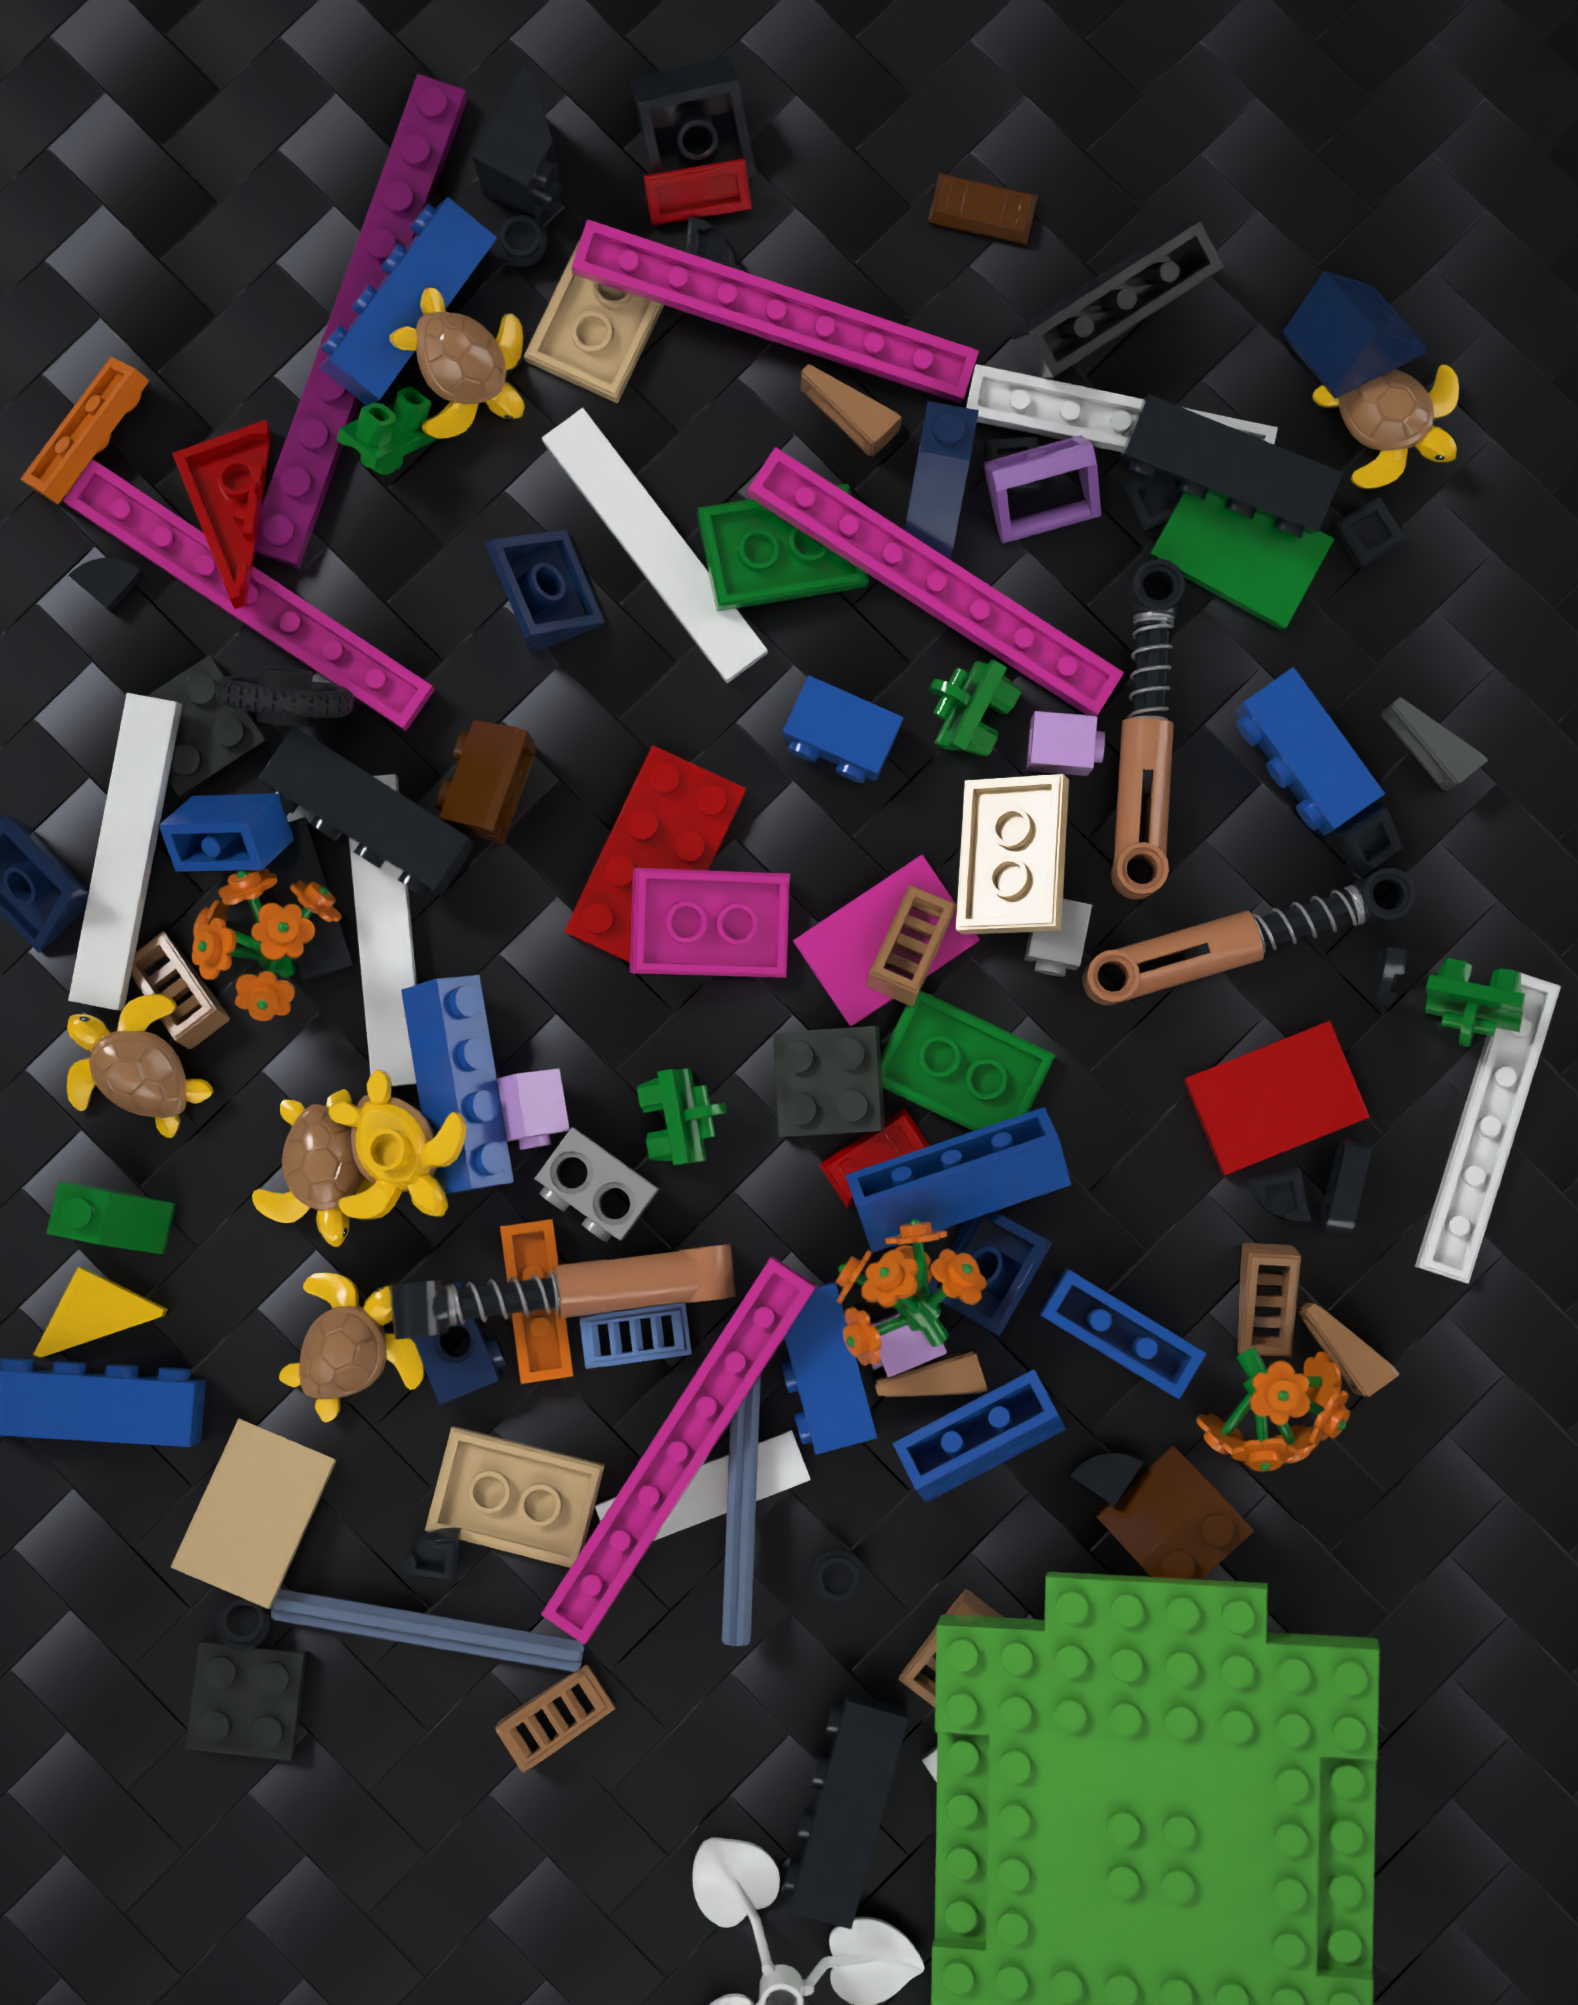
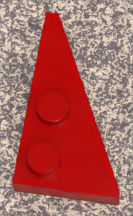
M266 419L172 453L234 610L247 605L272 440Z

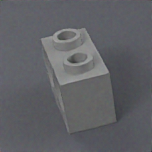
M571 1127L534 1178L544 1185L539 1193L542 1197L564 1212L569 1205H572L587 1216L582 1225L606 1243L612 1235L620 1241L623 1240L660 1190L573 1127ZM576 1157L585 1163L588 1174L581 1186L569 1188L561 1181L559 1171L561 1165L567 1159ZM613 1188L622 1189L630 1199L629 1211L620 1219L608 1217L601 1205L604 1194Z

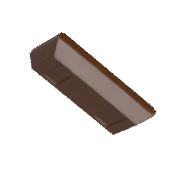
M939 173L928 223L1027 245L1038 195Z

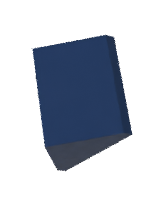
M1328 271L1322 273L1283 330L1284 339L1334 399L1426 353V345L1373 285Z
M566 529L491 539L485 544L531 654L590 631L605 623Z
M5 815L0 818V914L39 953L47 948L86 910L90 888L29 825L9 815Z
M997 1212L964 1221L949 1250H952L956 1255L966 1253L972 1256L978 1264L980 1274L985 1278L987 1285L981 1291V1300L975 1305L964 1303L959 1296L957 1298L947 1296L942 1303L1000 1336L1053 1243ZM934 1276L929 1283L931 1295L943 1285Z

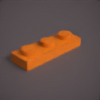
M111 356L20 480L39 494L59 504L71 490L94 455L101 452L107 446L111 432L125 413L130 412L138 404L141 392L149 380L135 368Z
M553 1219L500 1226L507 1282L512 1276L518 1281L528 1280L533 1274H536L539 1278L548 1277L549 1273L553 1272L554 1265H559ZM552 1309L550 1314L546 1310L530 1311L529 1317L525 1315V1312L511 1314L520 1383L572 1377L573 1369L566 1318H559L555 1309Z

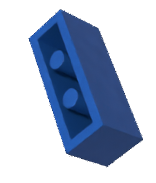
M1294 667L1242 702L1234 711L1239 717L1236 721L1239 732L1251 746L1254 747L1258 744L1269 759L1266 767L1271 777L1281 788L1284 789L1287 786L1290 788L1300 802L1296 805V809L1302 820L1311 830L1319 829L1323 836H1326L1385 794Z
M1062 1268L1036 1311V1314L1177 1399L1181 1398L1207 1354L1068 1269Z
M835 1282L820 1285L816 1288L783 1339L786 1341L790 1356L789 1361L781 1363L788 1393L799 1391L804 1412L794 1414L802 1445L813 1443L816 1455L877 1438L856 1356L850 1353L844 1341L843 1330L847 1323L842 1304L836 1302L839 1293Z
M1035 1369L892 1444L915 1490L927 1503L1066 1429Z

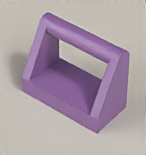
M1082 435L982 463L1002 544L1101 516L1098 470L1093 443ZM1078 469L1084 500L1010 520L1007 489Z

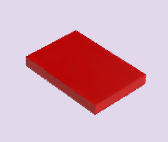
M1330 1021L1183 1079L1222 1175L1230 1174L1370 1118Z

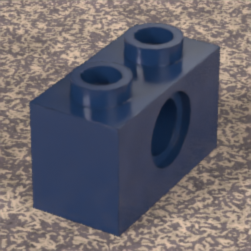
M466 1280L457 1282L454 1285L458 1288H463L466 1286L467 1283ZM481 1318L467 1319L464 1325L461 1323L456 1324L464 1327L471 1338L468 1351L462 1355L454 1354L447 1349L444 1342L445 1334L413 1338L439 1405L504 1378L501 1368L508 1365L505 1353L497 1336L488 1338Z

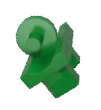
M405 387L397 391L394 403L385 406L384 404L373 402L362 407L358 420L340 427L337 441L342 445L355 448L361 454L360 460L365 467H370L382 475H389L400 469L405 455L437 439L427 435L421 426L428 419L427 416L431 402L414 387Z
M991 660L989 664L975 661L970 673L956 668L949 682L940 679L932 681L929 690L940 698L933 715L945 720L934 742L936 745L945 750H963L978 756H988L991 753L998 739V731L980 721L988 706L1000 714H1008L1021 694V689L1004 676L1007 669L1006 666L996 660Z
M1446 958L1437 976L1429 975L1426 986L1427 1001L1425 1013L1442 1016L1441 1026L1461 1030L1459 1045L1470 1047L1474 1033L1494 1037L1496 1028L1520 1032L1525 994L1521 993L1520 972L1502 968L1493 970L1490 986L1470 983L1472 965L1466 961Z
M691 1068L669 1069L657 1072L658 1078L637 1087L640 1107L644 1113L664 1110L667 1130L647 1133L646 1144L649 1159L653 1161H673V1165L706 1161L707 1157L703 1139L716 1137L713 1117L727 1114L726 1103L710 1105L707 1085L694 1087Z

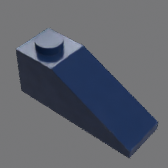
M928 401L904 530L951 560L979 410Z

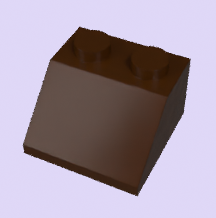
M473 720L470 731H462L456 742L453 760L459 763L453 780L445 779L439 790L435 806L436 809L441 810L439 819L455 829L504 845L538 749L529 732L518 727Z
M1171 1446L1127 1487L1114 1508L1108 1505L1096 1516L1149 1576L1156 1578L1202 1580L1254 1532L1227 1500L1174 1446Z

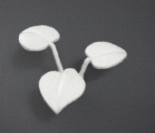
M712 1837L705 1840L699 1847L694 1859L692 1881L695 1899L703 1914L711 1922L726 1928L737 1925L746 1915H748L751 1921L763 1972L760 1980V1998L756 2005H803V1995H811L814 1992V1985L828 1968H831V1985L841 1998L854 2005H875L894 1996L912 1978L924 1971V1962L921 1955L905 1934L883 1920L866 1916L855 1917L852 1929L841 1926L834 1927L829 1937L830 1950L833 1956L822 1958L807 1979L802 1980L798 1971L791 1966L781 1964L774 1966L757 1909L765 1908L773 1903L779 1892L780 1873L775 1860L762 1847L742 1840ZM728 1994L714 2000L709 2005L755 2004L745 1995Z

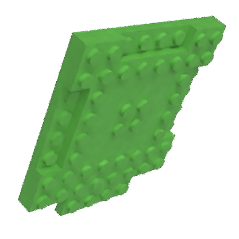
M1047 1572L1045 1620L941 1614L936 1627L935 1732H938L935 1939L932 1945L931 2005H1373L1375 1798L1379 1687L1378 1638L1266 1632L1267 1583Z

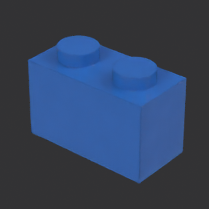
M808 675L782 731L783 741L790 743L789 752L802 759L816 763L818 757L837 764L835 771L849 780L863 784L865 778L876 782L902 726L903 717Z
M279 793L192 796L159 825L176 872L263 870L294 841Z

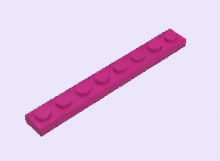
M588 219L571 267L573 275L962 404L979 353V350Z
M776 447L747 490L746 496L1087 716H1097L1124 673Z
M92 459L64 498L63 502L70 508L333 684L347 688L353 693L354 698L405 732L435 689L432 685L254 566H252L247 605L234 610L204 533Z
M775 1257L769 1259L541 1613L543 1617L584 1645L590 1640L818 1287L817 1285Z

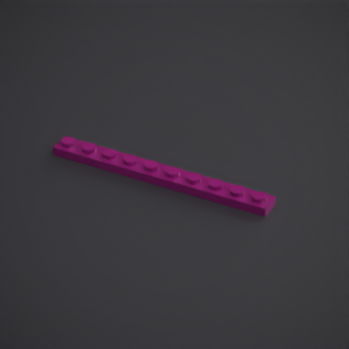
M419 74L416 76L261 507L254 554L300 568L343 445L337 441L339 429L352 422L359 403L355 396L319 369L328 356L321 350V347L339 324L346 330L358 314L350 308L368 284L377 289L384 280L387 273L380 269V267L398 244L406 249L417 235L410 229V226L424 207L431 202L468 99L464 89Z

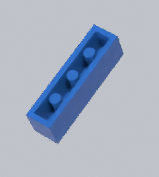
M449 197L436 209L429 203L424 207L410 226V229L417 235L406 249L400 244L393 249L380 267V269L387 273L384 280L377 289L368 284L350 308L358 314L346 330L339 324L321 347V350L328 356L319 369L366 406L380 400L415 352L399 350L394 347L390 342L389 336L395 330L405 326L416 329L419 318L423 316L420 307L423 291L426 288L438 290L444 299L446 309L497 239L495 235Z
M480 975L439 978L402 989L401 993L421 1113L429 1122L435 1136L442 1128L448 1115L452 1112L460 1113L465 1119L467 1126L465 1142L460 1155L451 1165L437 1168L434 1178L439 1181L446 1195L513 1183L514 1179Z
M1045 1107L845 1175L867 1241L873 1253L899 1245L885 1244V1238L900 1234L899 1226L910 1223L912 1219H918L920 1222L929 1221L931 1222L932 1230H943L961 1222L997 1212L1002 1208L1043 1196L1071 1185L1060 1140Z
M1 1358V1436L192 1447L201 1443L206 1379H190L191 1369L159 1368L158 1376L138 1375L139 1366L109 1364L106 1365V1373L86 1372V1363L54 1361L53 1370L33 1369V1359Z

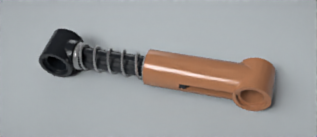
M1164 559L1149 560L1142 564L1131 580L1127 591L1128 605L1131 608V616L1134 617L1133 623L1137 629L1132 634L1133 638L1137 640V650L1131 654L1132 658L1136 661V670L1130 675V678L1135 682L1134 691L1129 695V699L1134 703L1133 712L1128 716V719L1122 721L1115 853L1111 869V880L1117 892L1133 900L1145 899L1155 893L1167 880L1169 872L1166 854L1174 723L1164 717V711L1169 710L1168 707L1164 706L1165 690L1170 689L1169 686H1166V671L1172 668L1170 665H1167L1168 649L1173 647L1168 644L1169 630L1174 627V619L1178 614V602L1183 596L1185 582L1179 567L1171 561ZM1153 579L1162 582L1167 588L1168 598L1159 601L1149 598L1144 592L1143 583ZM1146 796L1143 842L1139 843L1141 798ZM1138 858L1149 864L1152 869V878L1149 883L1138 884L1130 879L1127 874L1129 860Z
M1384 868L1366 878L1353 881L1351 886H1345L1341 892L1333 890L1330 897L1320 899L1317 896H1313L1310 903L1300 905L1297 902H1293L1289 909L1280 911L1277 908H1273L1269 915L1263 917L1257 914L1252 915L1250 911L1246 910L1122 948L1108 950L1094 957L1085 967L1082 976L1083 988L1087 996L1095 1003L1105 1006L1116 1005L1119 1002L1261 961L1264 958L1265 948L1272 946L1276 951V945L1291 940L1296 944V939L1311 934L1316 938L1318 932L1333 929L1334 932H1337L1338 926L1348 923L1354 926L1360 924L1364 926L1387 924L1406 915L1413 907L1416 898L1415 886L1410 877L1403 871L1394 868ZM1377 884H1384L1392 889L1395 902L1391 910L1383 909L1376 904L1373 898V891ZM1183 952L1184 961L1139 974L1138 965ZM1111 964L1121 970L1124 982L1119 991H1107L1100 985L1098 971L1102 965Z
M730 1244L612 1260L603 1259L554 1265L553 1272H550L548 1277L539 1278L536 1274H533L530 1279L520 1281L512 1276L508 1282L496 1283L490 1279L487 1285L474 1286L469 1281L463 1288H458L454 1284H451V1286L449 1284L444 1285L443 1279L389 1286L395 1339L448 1333L449 1327L452 1325L456 1326L457 1323L464 1325L467 1319L481 1318L482 1321L486 1322L487 1317L503 1315L507 1320L509 1314L525 1312V1315L529 1317L530 1311L546 1310L550 1314L551 1310L555 1309L559 1318H568L640 1307L736 1297Z

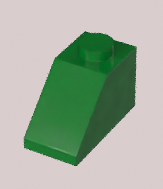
M58 1182L47 1234L98 1245L163 1255L166 1251L176 1203L77 1182Z

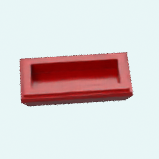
M745 159L644 175L652 226L688 220L689 216L701 218L752 209Z
M904 1107L885 1120V1131L865 1133L819 1164V1167L845 1206L849 1208L855 1203L845 1176L846 1174L929 1147L930 1144Z

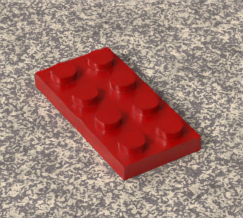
M652 745L564 932L630 963L633 868L709 871L744 798L746 788Z

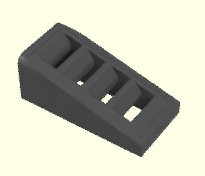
M1401 697L1381 712V717L1443 791L1447 792L1488 761L1478 750Z

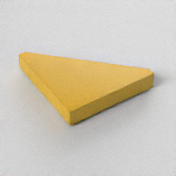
M83 1266L78 1267L33 1355L39 1358L46 1357L164 1317L168 1309Z

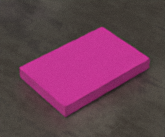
M920 855L793 940L794 945L850 1028L893 1000L891 997L868 988L866 983L869 972L909 884L955 903L923 855ZM912 907L909 911V915L936 926L939 921L938 918ZM957 907L927 976L980 941L976 934L962 935L956 930ZM904 927L900 932L925 944H928L930 938ZM896 947L892 951V953L917 964H920L922 959ZM885 967V969L910 980L913 979L889 967Z
M633 868L630 973L786 978L790 874Z

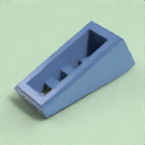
M685 1302L580 1316L586 1369L692 1354ZM671 1315L675 1343L673 1346L664 1345L661 1316ZM650 1318L654 1348L644 1349L640 1319ZM629 1321L632 1351H622L619 1322ZM608 1324L610 1354L601 1355L598 1325Z

